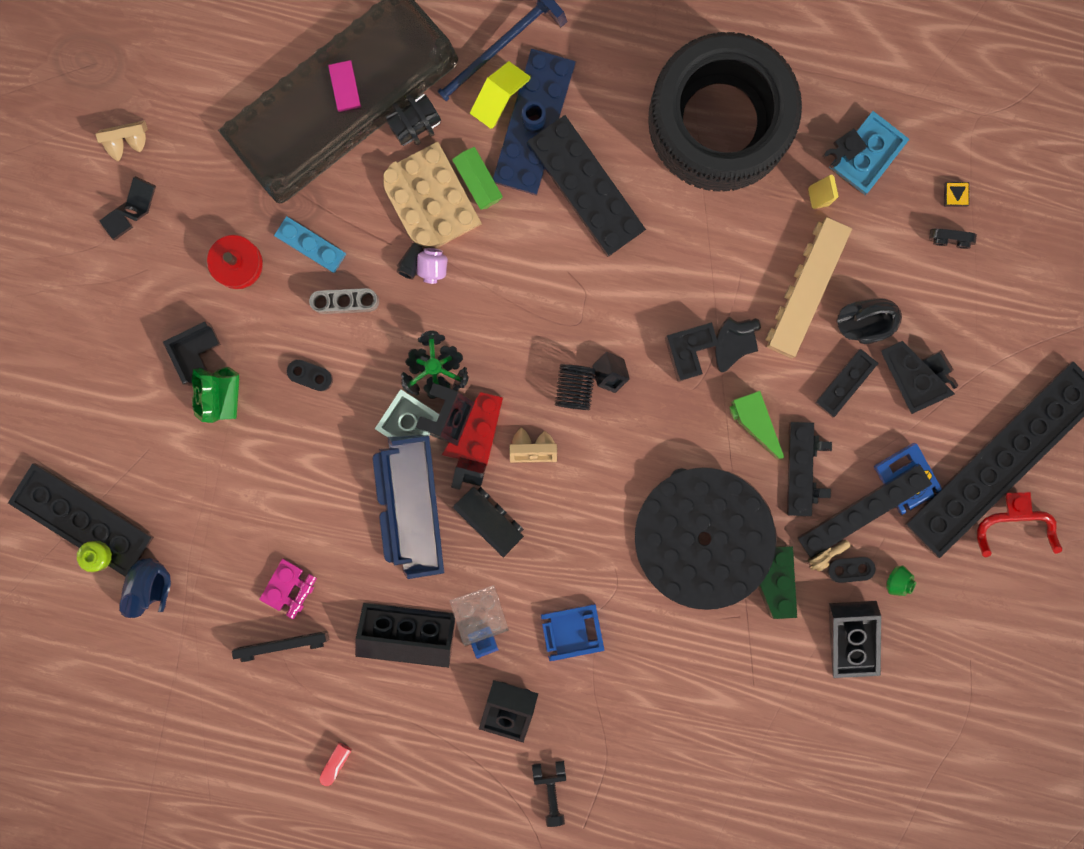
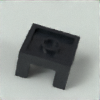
M433 383L430 394L444 399L445 402L437 422L420 417L416 428L430 433L432 437L457 446L475 402L457 391Z

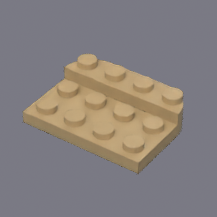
M439 142L422 149L398 163L395 161L385 171V191L414 243L425 248H437L482 225Z

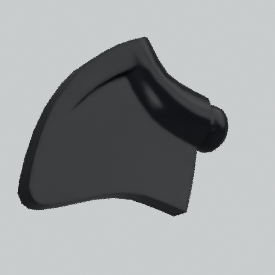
M728 317L723 322L717 334L719 345L715 346L716 363L720 372H726L741 357L758 351L754 332L761 329L758 319L737 322Z

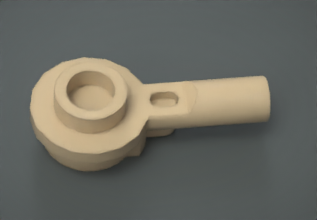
M845 539L833 548L829 547L813 558H810L808 560L810 563L809 568L811 570L816 569L817 572L827 568L830 565L828 561L836 554L839 555L850 548V543Z

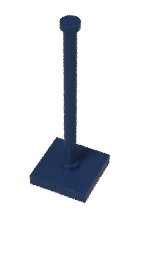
M537 0V6L446 87L440 88L437 92L445 101H448L450 99L449 96L542 13H548L561 28L568 22L564 11L554 0Z

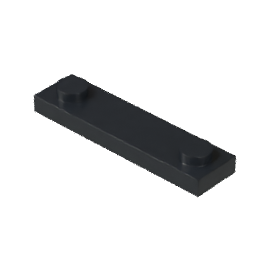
M327 631L238 647L232 651L233 660L240 658L241 662L255 660L254 656L308 645H310V649L324 647V642L330 640Z

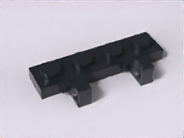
M789 422L788 516H812V503L818 504V498H831V489L816 488V482H813V457H817V451H832V442L819 441L820 436H814V423Z

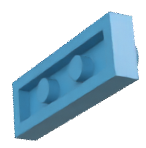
M287 216L274 235L332 273L336 272L346 256L345 252Z

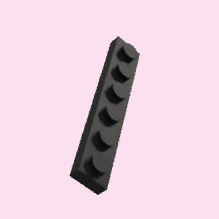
M918 463L797 538L809 557L813 558L926 489L932 483Z

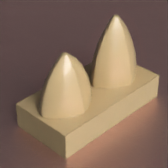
M144 120L101 129L96 133L98 143L102 142L107 153L116 161H120L124 147L123 138L126 139L130 147L141 152L146 141L145 132L148 129Z
M521 427L514 435L512 444H510V463L557 462V444L545 431L540 434L535 444H532L529 435Z

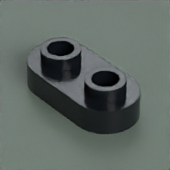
M930 229L929 240L933 241V245L947 246L948 243L956 244L957 248L970 249L971 245L976 244L977 234L972 232Z
M294 360L287 367V376L295 383L320 392L326 391L332 386V374L322 367L303 360ZM297 367H301V375H295L294 370ZM319 375L324 377V381L321 384L316 382V378Z
M867 557L835 559L827 567L829 578L838 583L866 581L871 579L876 571L874 562ZM861 564H864L866 567L863 573H860L858 570ZM838 566L842 567L840 575L835 573V569Z

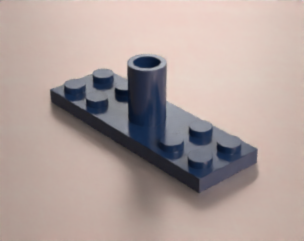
M531 48L525 68V73L531 78L529 82L519 89L493 177L496 184L537 196L545 168L530 149L527 141L560 119L576 61ZM532 115L540 117L536 121L529 120L528 118Z

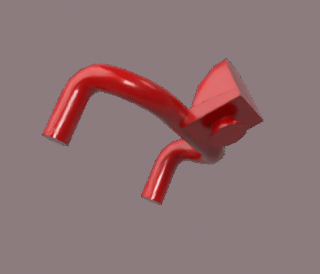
M1031 492L1006 493L1007 512L996 513L986 517L977 528V542L983 557H989L992 554L987 542V529L999 522L1044 521L1047 523V538L1055 554L1062 552V547L1056 533L1057 525L1055 518L1044 511H1032Z

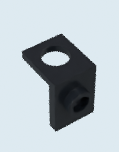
M135 176L131 183L127 201L117 207L115 212L138 221L149 213L156 185ZM126 209L133 210L136 214L127 212Z

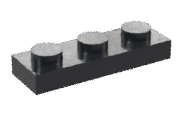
M858 349L817 399L815 404L834 418L879 363L862 349Z

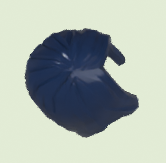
M148 558L140 559L131 566L122 588L119 603L121 615L126 618L139 617L149 608L151 603L160 601L158 612H164L171 579L169 572L163 564L159 563L156 559Z

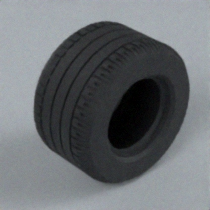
M717 32V34H707V36L704 35L688 42L666 62L655 84L649 106L648 125L650 138L656 153H658V157L663 161L666 168L670 169L671 173L677 175V178L682 181L684 180L689 185H694L696 188H703V190H713L716 192L722 190L725 192L732 189L734 191L740 189V187L745 188L758 182L779 163L790 148L798 132L802 115L801 91L799 90L800 87L794 72H792V68L775 48L773 49L768 43H764V41L756 39L754 36L735 32ZM713 84H726L738 88L749 97L756 111L757 127L752 140L744 149L737 152L714 151L701 145L690 135L683 123V115L688 101L697 91Z

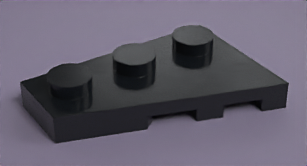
M904 341L881 351L911 414L955 395Z

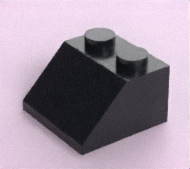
M493 680L479 730L524 743L539 693Z

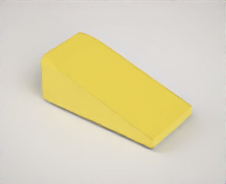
M833 175L823 178L808 188L813 209L830 206L839 197Z

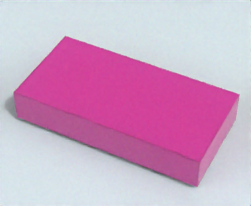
M351 60L328 65L338 112L360 108L361 103Z

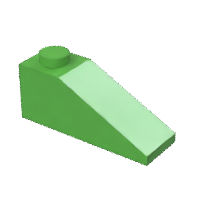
M758 391L731 401L732 406L729 409L734 420L737 419L738 423L776 459L784 458L761 392Z

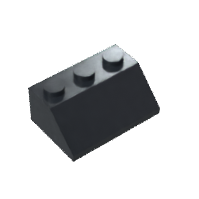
M474 486L453 508L504 558L524 537L521 533L524 529L515 520L510 522L505 517L507 512L498 503L494 506L488 500L491 496L482 487L477 489Z

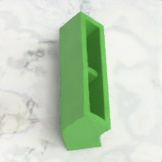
M475 147L463 151L452 159L480 210L489 208L503 198Z

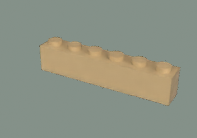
M827 217L822 223L818 221L813 231V235L816 237L812 244L808 243L803 256H806L804 264H799L795 271L794 277L797 278L794 286L790 285L784 296L787 302L784 307L780 306L775 316V319L778 320L775 329L770 328L765 340L768 341L767 348L791 359L796 357L852 228Z

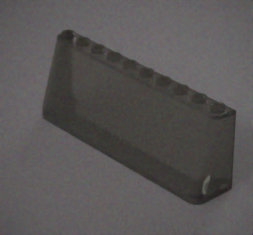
M381 0L360 18L355 19L345 30L336 34L325 46L317 49L311 57L300 63L291 73L282 77L272 88L263 92L252 104L244 107L238 115L227 121L218 131L274 201L279 204L284 203L386 123V116L395 111L392 106L394 103H397L401 109L409 104L406 98L407 95L411 94L415 99L457 65L458 56L450 40L415 0ZM351 60L361 107L338 112L328 65Z

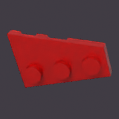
M480 392L475 400L458 445L449 443L442 455L456 459L461 457L488 465L503 397Z

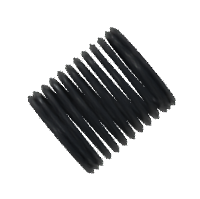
M560 364L559 368L561 370L559 372L565 374H559L558 376L566 378H558V380L587 385L558 381L557 383L561 385L583 388L560 385L557 388L583 392L557 389V392L583 396L556 393L557 396L578 399L555 397L558 400L565 401H555L554 405L570 409L591 410V403L589 402L592 400L589 398H592L593 394L592 387L594 385L592 383L595 381L592 379H595L596 369L579 365ZM573 375H582V376H587V377H579V376H573Z

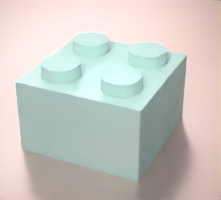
M400 390L375 429L386 437L430 436V433L416 428L417 422L420 417L437 422L439 414L408 393Z

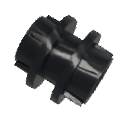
M409 94L406 96L409 105L401 109L397 103H394L392 106L395 111L386 116L388 125L399 143L403 146L412 141L416 145L421 144L418 135L426 131L430 137L434 136L433 128L441 123L440 116L426 94H422L415 99Z

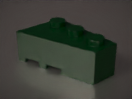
M789 545L776 547L771 569L758 587L768 614L773 619L797 618L793 546Z

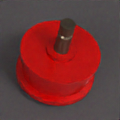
M228 235L218 239L211 246L207 256V266L212 277L220 284L231 289H244L254 284L260 277L263 269V259L259 249L248 239L238 235Z

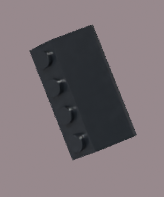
M363 603L355 638V657L449 668L456 613Z

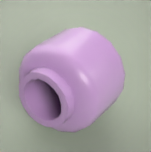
M425 248L423 252L418 254L417 275L423 278L425 283H437V280L443 279L446 276L447 256L443 254L441 249Z

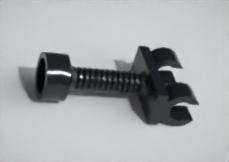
M564 761L555 762L556 776L542 777L541 764L532 765L534 785H547L550 811L549 815L545 816L547 827H557L565 824L564 814L558 811L557 794L555 792V782L566 781Z

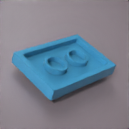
M874 111L870 113L857 130L867 148L848 162L842 157L841 162L836 167L831 168L829 166L831 170L864 195L868 194L910 140Z

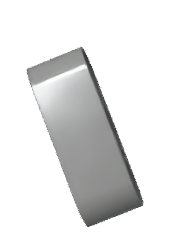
M367 288L316 291L309 299L311 308L319 314L371 312L378 308L380 302L377 294ZM368 294L373 295V303L370 306H364L362 304L363 297ZM342 296L350 297V304L347 307H340L339 300ZM319 297H326L327 304L323 308L316 307V300Z

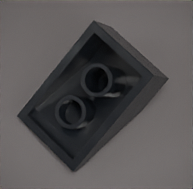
M877 601L829 603L833 678L881 676V613Z

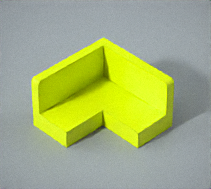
M508 61L486 79L470 114L490 129L494 128L510 96L529 82L531 77Z

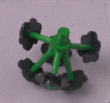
M426 331L418 338V342L422 343V345L429 346L430 356L422 348L409 351V358L406 359L405 363L409 366L410 373L417 374L419 371L422 373L414 379L405 372L401 373V384L406 392L418 396L420 387L417 382L427 374L432 375V377L427 379V384L424 385L423 389L427 392V396L430 399L437 398L430 394L433 383L451 388L450 383L445 381L444 377H437L439 373L455 380L453 383L454 391L465 387L469 379L467 367L461 369L457 375L449 372L452 369H459V363L463 360V355L457 352L455 346L450 348L448 346L441 347V355H439L438 360L435 359L434 345L444 341V335H439L437 331Z

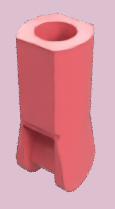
M338 743L321 773L320 782L322 785L329 786L334 782L339 770H341L352 749L343 743Z

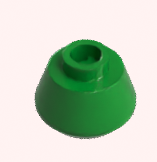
M904 565L896 566L887 580L886 590L890 595L905 596L907 593L911 594L916 586L914 575Z

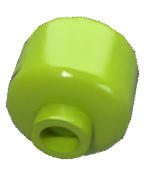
M90 541L84 543L79 548L76 559L78 565L83 570L97 572L104 570L109 565L112 554L110 548L105 543Z

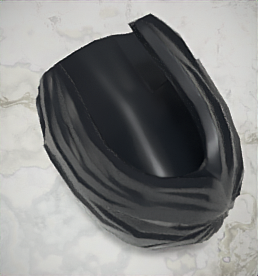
M885 298L861 300L843 307L838 315L837 324L845 338L858 340L862 344H871L892 336L901 324L902 313L901 309L893 301Z

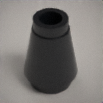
M412 243L411 247H409L397 264V273L413 280L417 276L418 254L423 252L424 248L416 243Z

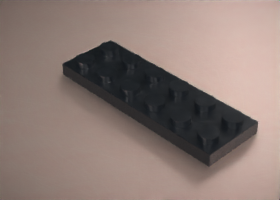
M566 115L527 141L530 149L607 257L646 230Z
M32 463L8 501V504L78 548L90 541L105 543L110 548L112 554L108 566L125 577L131 566L140 560L154 538L36 463Z

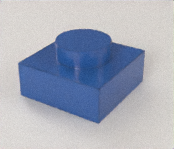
M490 627L468 635L477 659L499 650Z

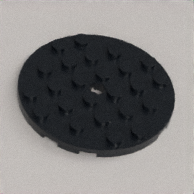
M708 467L684 470L662 481L652 490L643 503L635 527L636 553L646 577L664 596L680 605L694 609H720L745 599L766 578L773 564L777 547V533L771 510L758 490L748 481L732 472ZM707 532L710 534L711 542L709 545L700 543V533Z

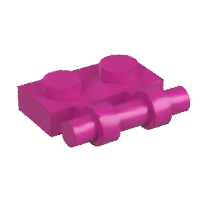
M283 558L259 600L278 611H281L284 604H287L290 608L286 616L294 619L297 613L302 611L304 607L303 602L307 595L311 594L315 588L313 585L317 577L309 574L305 581L300 579L304 569ZM296 585L300 590L296 598L293 599L289 595Z

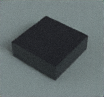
M116 209L99 220L114 241L133 228L127 217L115 212Z

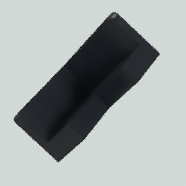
M206 321L163 341L182 383L188 386L192 385L193 369L202 368L208 371L200 355L221 345L212 325Z
M712 322L665 337L677 381L681 382L703 374L696 352L719 345Z

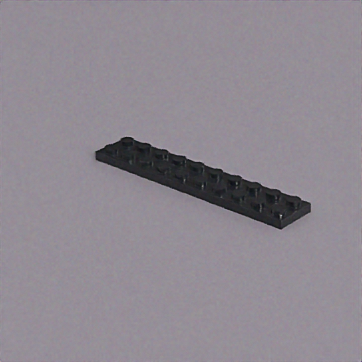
M1074 361L1070 362L942 487L939 493H936L905 523L911 532L937 558H941L1084 417V371Z

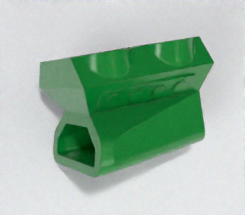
M230 367L218 369L213 374L202 368L193 369L192 408L194 416L201 422L214 423L225 419H236L239 373Z

